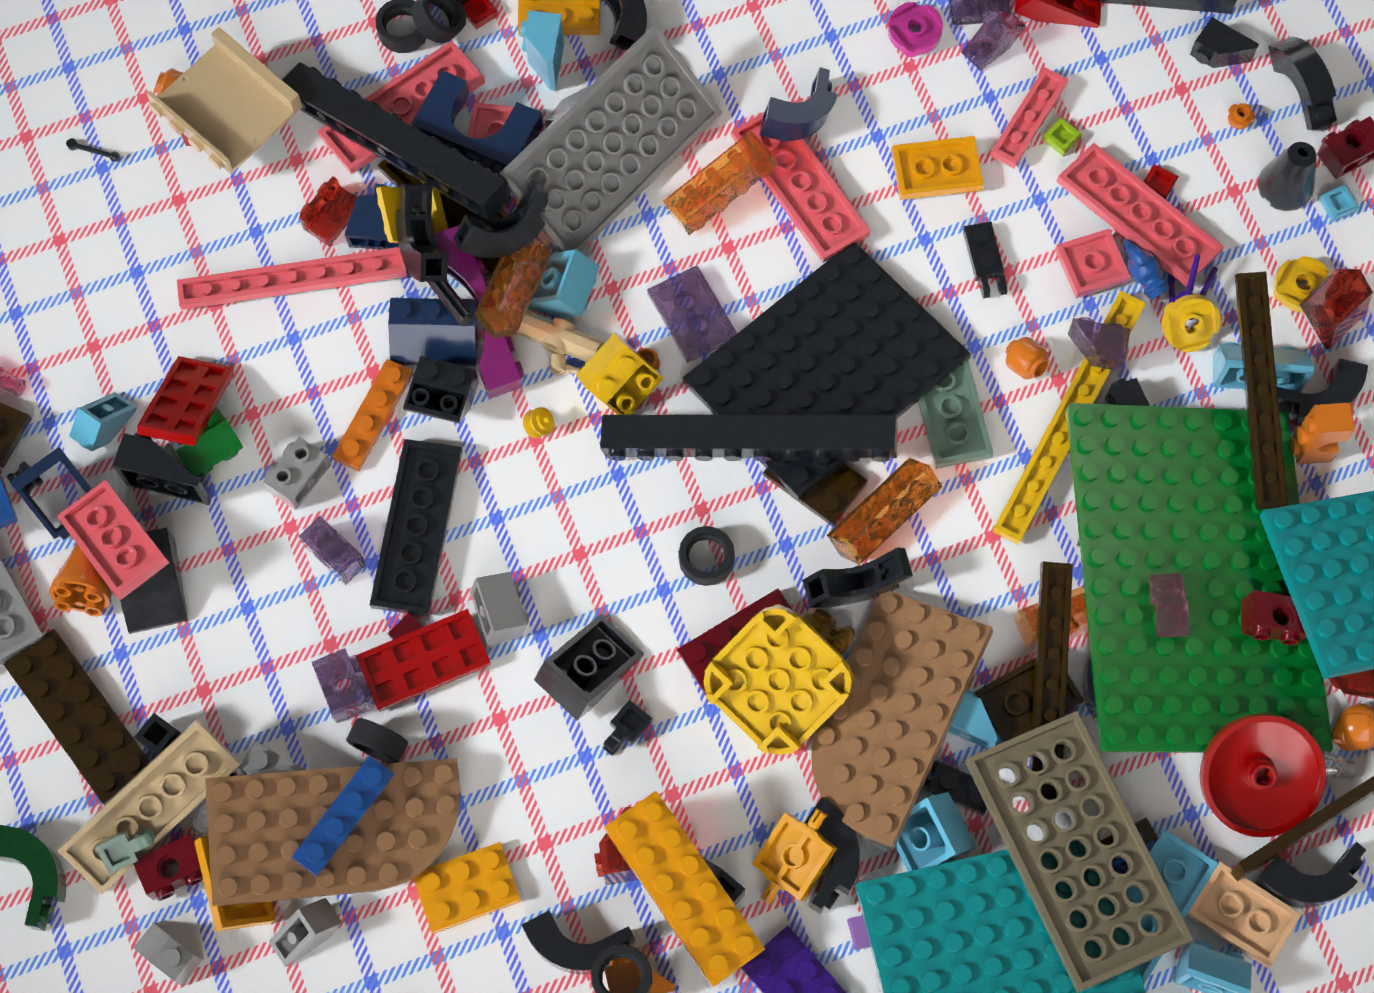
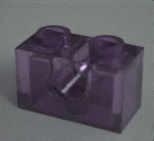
M321 516L298 536L304 548L345 586L366 566L362 554Z
M346 648L311 662L331 715L336 723L371 710L367 700L372 699V695L367 683H360L357 673L362 672L355 655L349 656ZM341 680H351V684L346 690L337 689V684Z

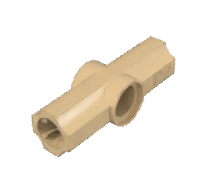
M524 310L520 314L515 327V334L541 344L548 352L552 354H567L584 362H588L604 344L603 340L578 331L573 324L560 318L550 320L528 310Z

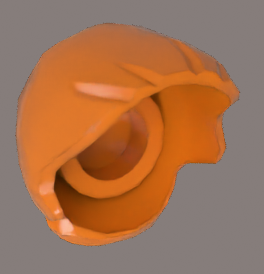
M1360 702L1346 707L1339 714L1331 733L1332 741L1344 751H1365L1373 748L1374 706Z

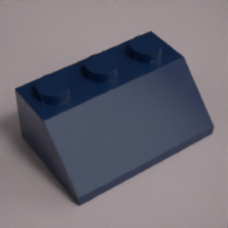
M390 298L388 319L390 360L397 364L417 365L419 357L424 356L461 366H477L480 317L477 299H461L474 317L472 323L461 326L440 299Z

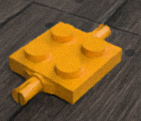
M816 808L808 823L801 822L792 814L784 812L753 861L752 865L763 872L770 882L760 896L766 903L772 904L779 890L787 891L799 901H804L834 855L837 848L825 840L818 831L828 816L822 810Z

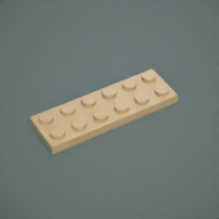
M196 719L64 842L57 852L92 886L103 894L133 864L109 874L95 848L98 842L126 830L129 838H131L138 832L151 827L156 836V839H154L155 843L137 851L139 858L143 857L206 798L205 778L229 776L240 766L241 762Z

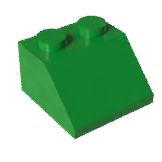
M216 407L195 446L169 441L186 469L195 477L208 474L214 465L223 460L228 461L234 458L239 453V450L244 448L218 407Z

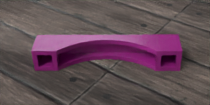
M459 226L435 233L434 238L438 246L448 252L447 274L459 282L473 299H477L486 335L478 367L481 380L490 399L521 388V378L525 377L520 361L514 362L511 352L515 351L510 335L505 336L501 326L505 325L501 310L494 309L492 300H495L492 286L490 283L485 285L482 275L486 274L481 258L476 259L475 256L458 249L453 240Z

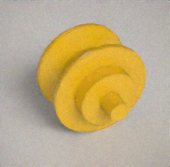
M537 407L534 410L527 411L523 417L524 430L532 438L549 435L554 429L553 415L545 407Z

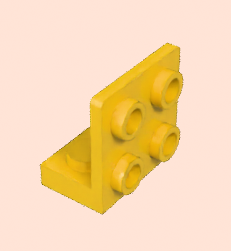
M377 187L378 205L384 221L385 234L390 243H398L396 210H400L401 188ZM432 188L431 222L433 234L447 230L448 227L440 193Z

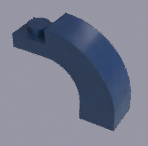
M822 67L819 68L811 85L810 98L804 102L794 103L770 97L763 112L759 135L775 140L794 141L807 138L819 131L825 124L838 95L831 92L833 83L829 82L830 70Z

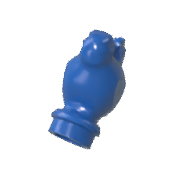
M1125 239L1124 247L1128 255L1127 269L1137 283L1145 286L1144 295L1147 294L1149 299L1152 300L1170 289L1167 279L1160 277V266L1154 255L1149 251L1141 250L1133 242Z

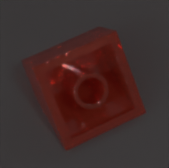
M632 806L625 807L621 814L630 809ZM606 833L599 842L600 852L594 853L598 878L604 877L606 885L638 880Z

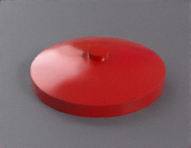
M1269 713L1246 715L1225 725L1209 742L1201 760L1199 773L1200 787L1203 798L1211 812L1233 831L1251 837L1265 838L1278 836L1310 817L1317 808L1326 784L1325 760L1315 739L1294 721Z

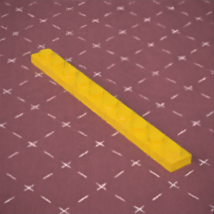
M1120 290L995 524L993 533L1017 545L1020 544L1070 449L1066 408L1071 403L1094 404L1146 305L1145 302Z

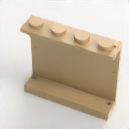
M218 27L211 33L215 44L160 95H154L150 90L146 93L151 103L149 107L159 118L164 116L170 121L168 124L178 135L183 133L189 138V143L199 153L204 151L209 155L208 159L217 169L223 168L231 175L301 110L302 104L299 94L222 28Z

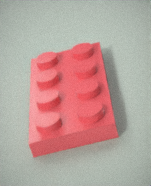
M106 480L102 481L57 515V518L119 600H122L169 564V561Z

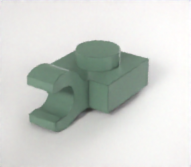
M151 827L138 832L131 838H129L126 830L98 842L95 848L108 873L111 874L139 860L137 851L154 844L156 836Z

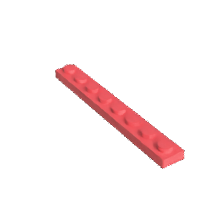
M395 247L178 279L177 290L179 306L181 310L402 278L408 277L400 249Z

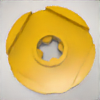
M1307 256L1291 261L1289 259L1280 266L1274 277L1273 295L1276 300L1280 301L1290 310L1312 314L1315 310L1321 308L1331 296L1333 280L1331 281L1328 275L1329 270L1317 259ZM1306 280L1307 286L1310 289L1303 290L1299 288L1296 281Z
M1186 295L1165 306L1161 325L1162 333L1165 339L1180 351L1196 352L1211 343L1209 339L1213 336L1214 332L1217 334L1220 329L1221 317L1218 309L1205 296ZM1189 319H1197V322L1193 323L1191 329L1185 326Z

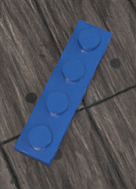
M369 755L291 858L317 877L392 779L394 773Z

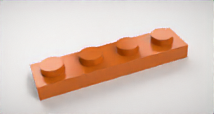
M386 359L332 455L334 461L358 472L361 470L414 375L411 369Z

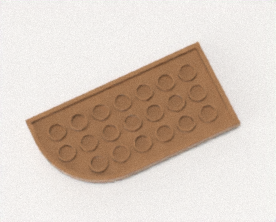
M892 591L879 594L847 662L854 676L849 696L843 705L841 704L815 731L811 752L813 776L821 797L832 803L844 814L842 822L852 828L855 833L895 849L994 632L992 626Z
M457 758L382 764L393 772L394 776L317 877L291 857L361 766L205 778L212 907L375 892L397 887L415 878L437 859L447 845L455 828L460 804Z

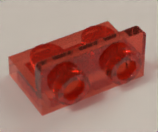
M332 176L328 182H324L319 187L315 198L310 203H306L301 209L299 220L303 230L330 247L348 225L357 196L341 187L338 179Z

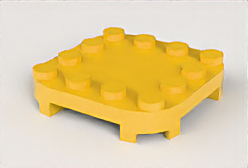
M776 604L757 613L713 658L705 670L704 687L706 691L705 696L712 705L715 703L758 745L757 749L765 754L782 755L792 754L798 750L841 704L843 705L851 691L854 676L844 657L798 613L790 608Z

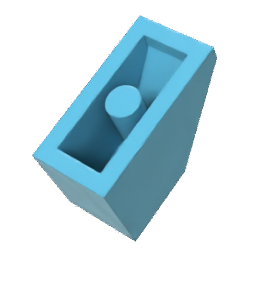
M116 392L78 408L69 437L91 452L99 449L114 439L136 412L137 407Z
M967 689L948 732L986 749L994 747L998 738L982 700L975 697L976 694L972 690Z

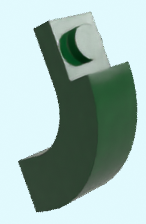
M0 825V861L22 864L28 869L32 877L33 889L24 925L32 930L45 932L46 925L51 923L54 914L52 901L65 902L66 878L62 864L54 851L33 834L20 828Z

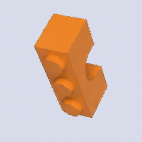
M1350 402L1313 406L1290 439V451L1292 455H1295L1297 465L1327 463L1334 460L1339 453L1338 442L1348 441L1355 432Z

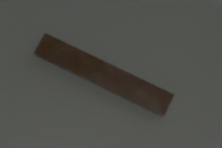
M1374 776L1238 862L1231 870L1232 876L1238 882L1373 795Z

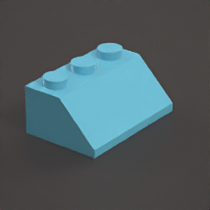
M1226 342L1218 345L1213 355V387L1245 390L1241 346L1238 343ZM1295 347L1274 348L1277 387L1301 392L1314 373V365L1308 352L1298 350Z

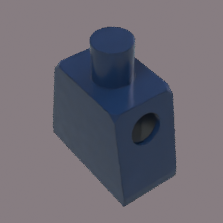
M375 184L372 196L360 195L357 197L345 230V238L349 247L376 250L399 247L398 243H390L384 231L381 209L378 205L376 188L387 185Z

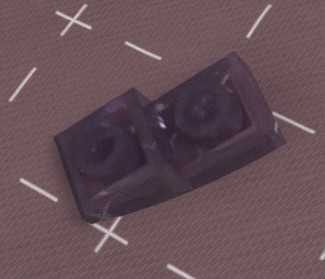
M949 0L953 25L993 22L1009 18L1011 15L1008 0Z

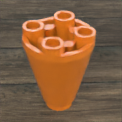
M76 543L53 579L49 593L51 598L55 600L54 607L61 611L76 610L98 617L102 615L103 610L110 603L111 589Z

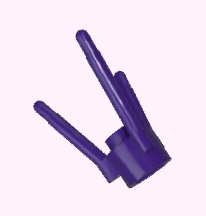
M1195 254L1186 291L1179 292L1176 297L1174 277L1168 273V285L1170 287L1168 289V303L1175 302L1183 296L1194 294L1192 292L1198 271L1200 254ZM1217 267L1212 268L1199 295L1206 296L1218 271Z

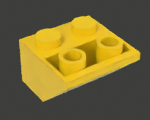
M615 332L576 374L577 378L589 392L618 415H631L664 379L650 363Z

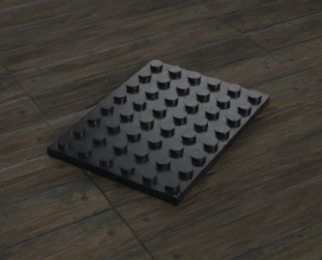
M855 242L835 254L682 377V380L689 390L714 415H896L898 419L915 405L923 395L925 396L933 390L936 384L939 385L951 372L953 373L962 366L967 358L969 360L971 353ZM771 458L770 461L765 462L760 461L797 501L802 499L808 491L820 484L846 462L842 458H830L826 462L814 461L812 458H801L800 461L796 462L785 461L783 458Z

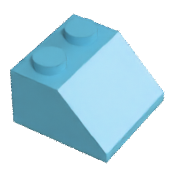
M529 10L527 21H522L521 23L522 50L527 52L528 64L550 90L556 91L565 44L562 14Z
M576 249L541 255L522 306L563 319L582 316L587 308V301L592 287L596 283V276L600 266Z
M949 792L927 797L914 805L896 844V849L907 871L952 862L977 848Z
M1195 940L1194 943L1190 942L1183 948L1174 983L1202 993H1250L1252 964L1243 961L1244 956L1238 953L1225 951V954L1213 950V945L1210 943Z

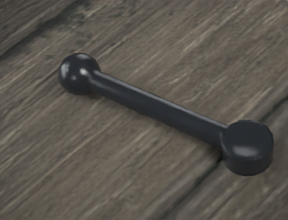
M74 138L66 141V146L71 151L80 149L108 157L113 162L120 160V154L117 151L107 152L79 144Z

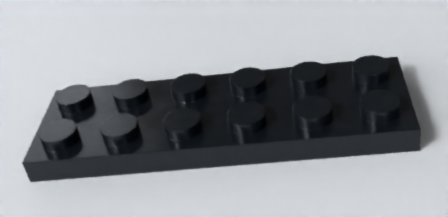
M404 439L369 604L372 609L430 617L463 453L462 447Z

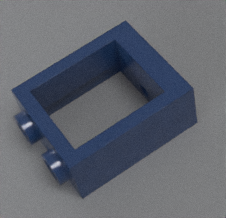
M58 447L13 479L10 484L54 539L60 536L64 540L70 534L63 524L55 528L24 488L61 461L85 493L92 490L62 449Z

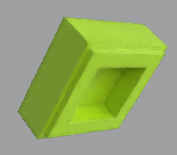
M1061 117L1043 135L1042 140L1064 156L1081 139L1082 133Z

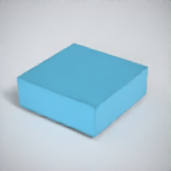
M1346 184L1327 191L1318 198L1332 222L1357 212L1359 208Z

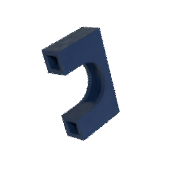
M442 70L411 124L419 127L429 137H437L448 148H456L467 159L480 162L493 174L500 173L538 137L544 126L542 112L516 102L503 127L494 135L481 139L464 136L454 127V122L469 96L467 80Z

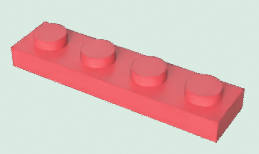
M1044 67L994 145L990 156L1015 169L1066 88L1069 79Z

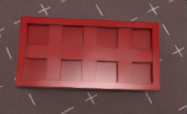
M178 356L137 424V434L195 446L234 377V367Z
M468 608L355 655L379 712L491 665Z

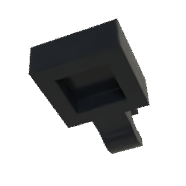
M628 700L610 721V726L615 730L604 741L603 749L613 756L625 739L634 744L653 722V718L631 700Z

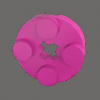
M916 2L904 3L897 7L890 17L888 37L894 47L902 51L905 56L916 57L917 55L930 52L938 45L942 37L943 21L938 11L930 5L925 4L924 7L916 5ZM913 24L915 27L921 26L922 28L920 32L915 33L910 31V25Z

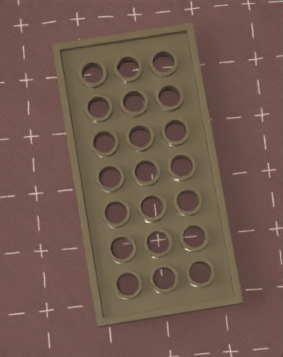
M1078 711L965 759L964 762L1077 993L1193 941ZM1060 744L1067 746L1071 753L1070 758L1066 760L1058 758L1054 751L1055 746ZM1031 756L1038 757L1043 763V769L1038 772L1030 770L1027 766V758ZM1003 768L1012 770L1015 774V781L1010 784L1001 781L999 770ZM1074 772L1081 774L1085 781L1084 786L1081 788L1072 786L1069 782V774ZM1046 784L1052 785L1057 791L1056 799L1048 800L1044 798L1041 794V786ZM1018 796L1024 797L1029 803V810L1026 812L1017 811L1013 806V798ZM1085 801H1093L1097 804L1099 808L1097 816H1089L1084 812L1083 803ZM1057 813H1065L1070 817L1071 826L1069 828H1060L1056 824L1055 815ZM1030 825L1039 826L1043 831L1042 840L1034 841L1030 839L1027 835V827ZM1106 829L1110 831L1113 835V843L1110 845L1102 844L1097 838L1098 830ZM1078 841L1085 847V855L1083 857H1075L1071 854L1069 850L1071 842ZM1043 854H1052L1057 859L1056 869L1049 870L1042 865L1041 857ZM1114 858H1121L1127 863L1128 870L1125 874H1119L1113 870L1112 860ZM1093 870L1099 875L1100 882L1098 886H1089L1084 881L1085 871ZM1063 882L1070 886L1072 891L1070 898L1062 899L1056 894L1055 887L1057 883ZM1128 887H1136L1141 891L1142 901L1140 903H1133L1127 898L1126 891ZM1101 899H1107L1114 905L1113 915L1106 916L1099 911L1098 903ZM1072 912H1080L1085 916L1086 925L1084 928H1076L1071 924L1070 914ZM1143 916H1150L1155 919L1157 923L1155 932L1149 933L1142 928L1141 919ZM1120 928L1127 932L1129 936L1127 945H1119L1114 941L1113 931ZM1094 941L1099 945L1101 953L1098 958H1091L1085 953L1084 946L1086 942Z

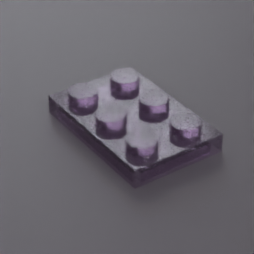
M698 265L647 289L650 300L687 363L721 347L737 334Z

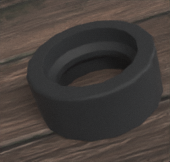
M391 0L378 10L375 17L377 34L382 45L390 51L409 53L420 48L427 39L418 29L406 36L391 35L386 29L387 23L392 18L399 15L412 16L414 0Z
M416 0L412 6V18L415 26L423 36L435 43H446L452 40L466 25V13L460 0ZM428 4L439 7L445 13L450 24L449 27L441 25L434 19Z
M703 526L693 529L685 535L680 543L678 551L680 569L685 577L695 584L710 586L720 583L728 577L733 569L735 561L733 542L719 528ZM704 540L718 543L724 552V560L721 566L711 572L698 571L690 562L689 553L695 543Z
M363 718L355 720L346 738V741L352 747L388 764L400 763L409 744L404 737L393 730Z
M626 944L613 945L603 950L594 960L591 969V984L595 993H610L603 983V972L607 964L616 958L632 960L641 971L639 987L633 993L650 992L653 983L652 968L646 955L637 948Z

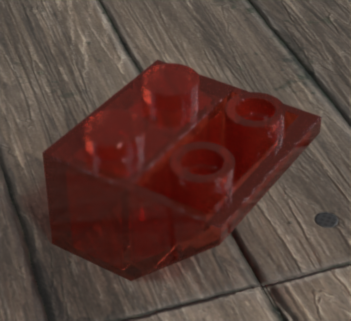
M1335 269L1299 304L1326 350H1330L1367 314L1373 291L1360 269Z

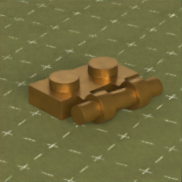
M810 608L803 616V619L841 655L847 651L855 638V630L852 626L842 628L835 626L837 621L823 609Z

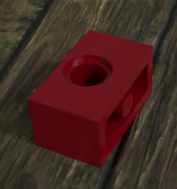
M1371 116L1362 121L1356 119L1349 123L1343 131L1336 133V131L1331 132L1322 139V145L1317 155L1335 180L1374 160V120Z
M1254 590L1241 599V634L1251 635L1255 640H1281V643L1284 645H1297L1307 638L1291 596Z
M191 834L173 841L133 863L146 895L152 900L162 901L168 899L176 893V889L187 885V887L194 886L203 881L194 843L196 839ZM173 863H179L178 873L175 876L167 877L166 870L168 866Z

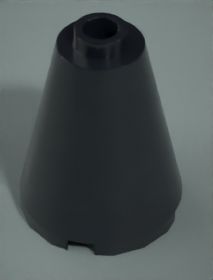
M1306 142L1293 143L1262 169L1257 186L1260 196L1262 198L1265 197L1271 203L1270 206L1282 211L1298 210L1311 199L1315 189L1317 156L1314 147Z

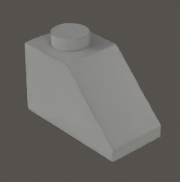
M325 897L299 908L269 940V943L283 965L287 967L326 941L342 924V921Z
M154 922L133 947L146 960L181 986L184 985L202 962L199 957Z

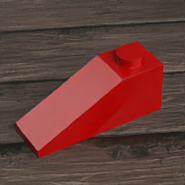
M1015 0L1014 13L1036 22L1098 28L1101 20V2L1098 0Z

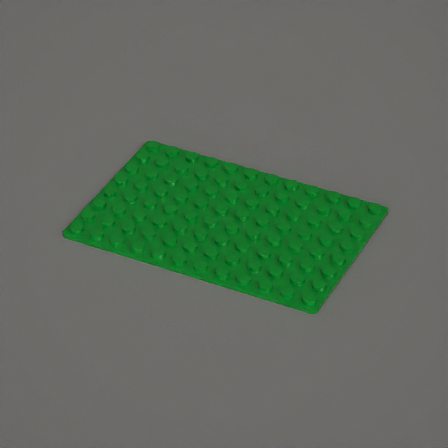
M1088 403L1069 404L1066 412L1101 750L1103 752L1204 753L1209 742L1225 725L1246 715L1269 713L1286 717L1303 727L1315 739L1322 754L1332 752L1333 744L1324 679L1308 639L1305 638L1297 645H1284L1281 643V640H1255L1251 635L1241 634V599L1254 590L1290 596L1259 517L1263 510L1268 509L1256 510L1247 410ZM1280 413L1288 506L1300 504L1294 455L1290 451L1291 433L1289 418L1287 414Z

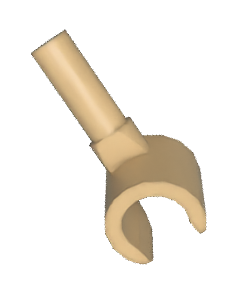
M551 355L550 370L554 375L565 373L577 374L581 370V368L566 365L565 355Z

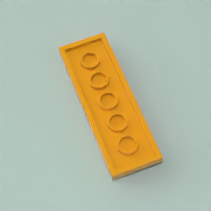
M657 791L652 792L603 827L711 987H715L765 950Z

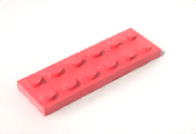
M451 40L372 93L365 100L376 102L384 111L397 114L403 122L411 125L442 70L467 80L469 94L485 84V78ZM326 125L318 130L319 137L351 175L378 157Z
M763 113L731 131V137L822 263H825L851 244L859 243L870 236L871 231L804 139L782 141L760 136Z
M1095 143L1091 144L1057 178L1056 182L1128 241L1133 242L1141 250L1151 252L1159 266L1185 287L1188 284L1195 254H1200L1197 277L1224 248L1223 245Z

